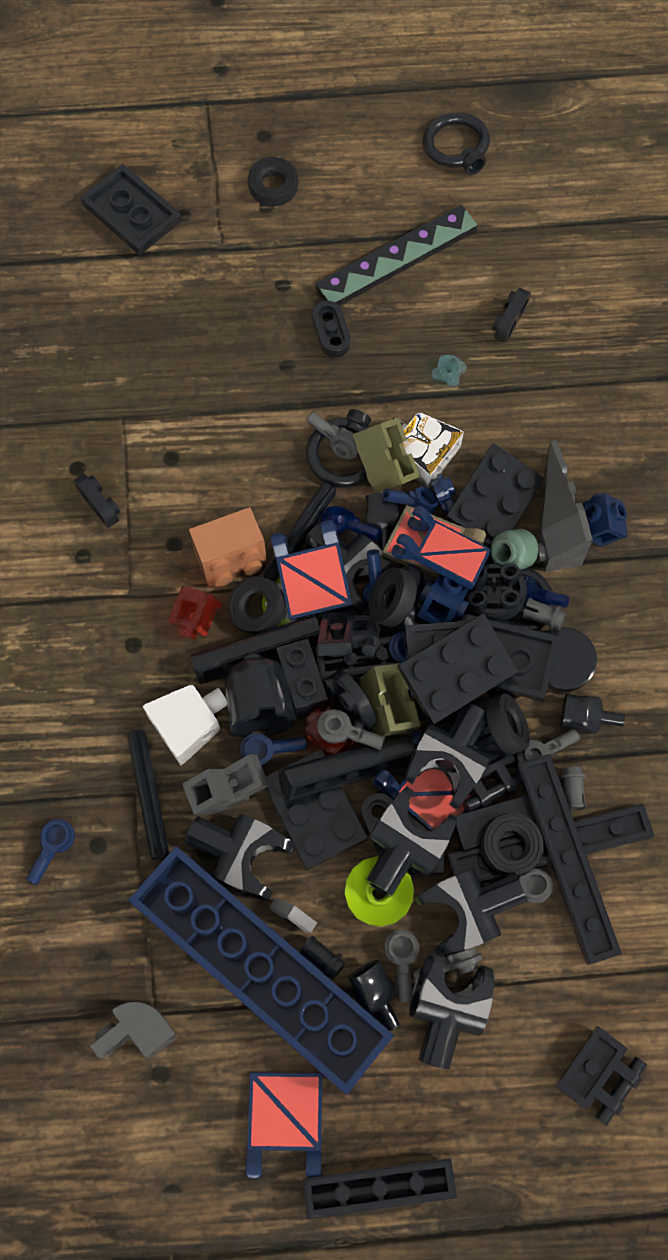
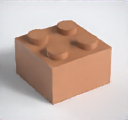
M250 507L189 529L194 553L208 588L214 585L217 587L227 585L233 578L244 574L248 576L260 572L267 563L265 542Z

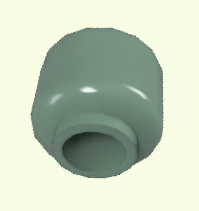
M525 529L503 531L496 535L491 545V557L494 563L501 565L512 563L517 565L520 570L532 566L537 560L539 553L535 536Z

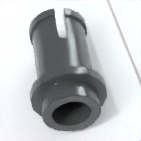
M532 598L528 599L526 606L538 610V613L524 609L522 618L547 625L551 631L554 628L561 629L567 613L561 610L562 606L558 605L555 608L535 601Z
M582 767L563 768L562 775L559 776V780L563 781L564 794L570 811L587 809L583 783L586 774L582 772Z

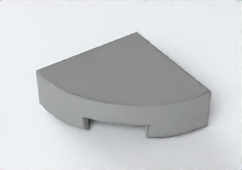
M275 898L269 907L273 913L282 919L283 917L288 919L298 929L306 933H311L317 924L316 921L296 906L281 899Z

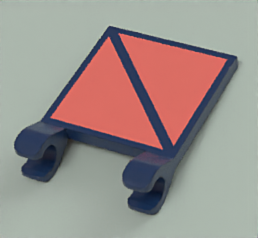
M421 506L415 507L412 514L420 518V520L410 517L407 523L408 527L415 531L428 532L420 547L417 546L410 536L406 534L399 535L396 543L404 546V548L397 544L394 545L391 551L392 555L398 559L415 560L472 590L491 549L434 520L425 508Z
M332 520L321 523L326 545L289 554L288 541L283 533L271 535L289 620L353 605L339 544L338 531Z
M418 731L414 732L410 737L415 748L423 736ZM384 769L372 780V784L379 791L388 795L393 800L406 786L414 790L409 799L408 813L429 831L434 830L436 827L438 828L448 814L457 816L467 812L463 804L458 809L449 805L453 797L451 796L452 785L441 770L428 769L422 772L419 777L417 776L413 784L404 780L399 785L395 778ZM470 792L465 799L471 797L472 793Z
M250 1073L246 1175L251 1179L261 1178L262 1151H306L307 1178L321 1176L322 1074Z

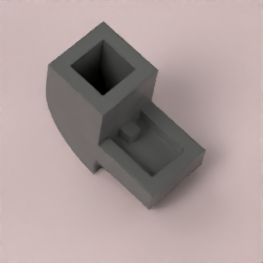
M249 754L225 769H207L182 784L194 815H210L232 809L249 801V796L269 786L257 754Z
M130 1002L119 1005L111 1010L119 1020V1023L115 1026L111 1022L95 1034L97 1041L90 1045L98 1058L106 1059L129 1039H132L144 1057L151 1059L179 1037V1035L159 1011L144 1003Z

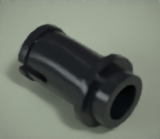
M311 936L299 952L332 980L339 975L346 964L341 959L342 954H334L314 936Z

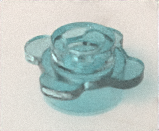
M442 355L439 357L437 368L432 370L431 375L436 381L442 380L447 382L448 386L456 387L460 382L459 377L462 373L466 372L467 366L454 355Z

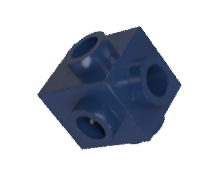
M599 493L593 495L590 500L582 502L593 539L592 543L602 547L628 537L626 527L627 511L622 501L609 494Z
M439 574L434 584L428 581L419 597L424 603L417 617L429 623L452 622L454 617L460 620L469 602L464 600L469 589Z

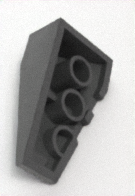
M557 440L550 441L546 454L537 542L539 549L537 561L542 562L545 572L582 566L593 541L582 503L575 504L576 487L574 482H566L568 476L567 465Z

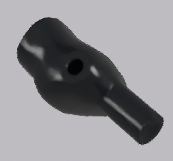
M382 493L365 495L367 503L366 529L377 532L378 547L383 551L390 538V531L395 529L400 519L398 504L384 501Z
M566 693L561 727L574 728L587 734H596L602 724L623 727L625 714L605 711L600 697L577 696Z
M380 960L368 962L354 971L348 979L354 988V996L357 1003L369 1014L378 1011L386 1029L389 1031L397 1028L400 1023L390 1005V1002L396 995L397 987L385 973Z

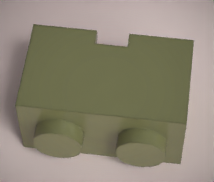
M399 417L353 434L357 451L360 454L374 494L420 477L412 453L406 454L403 442H406L407 439Z
M400 663L375 666L359 678L362 691L369 700L376 717V726L372 728V732L385 737V739L403 734L409 735L420 727L415 703L410 700L408 692L410 688L397 668V665Z

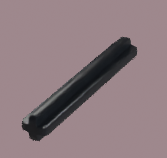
M326 482L320 485L286 534L289 554L297 552L308 533L313 529L335 497L336 489ZM273 553L258 577H264L275 582L280 574L276 556Z
M143 729L128 732L127 738L150 857L153 860H161L169 855V848L147 737Z

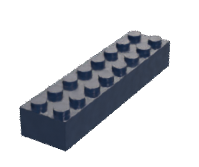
M177 846L129 898L128 901L346 1096L393 1038L394 1035Z

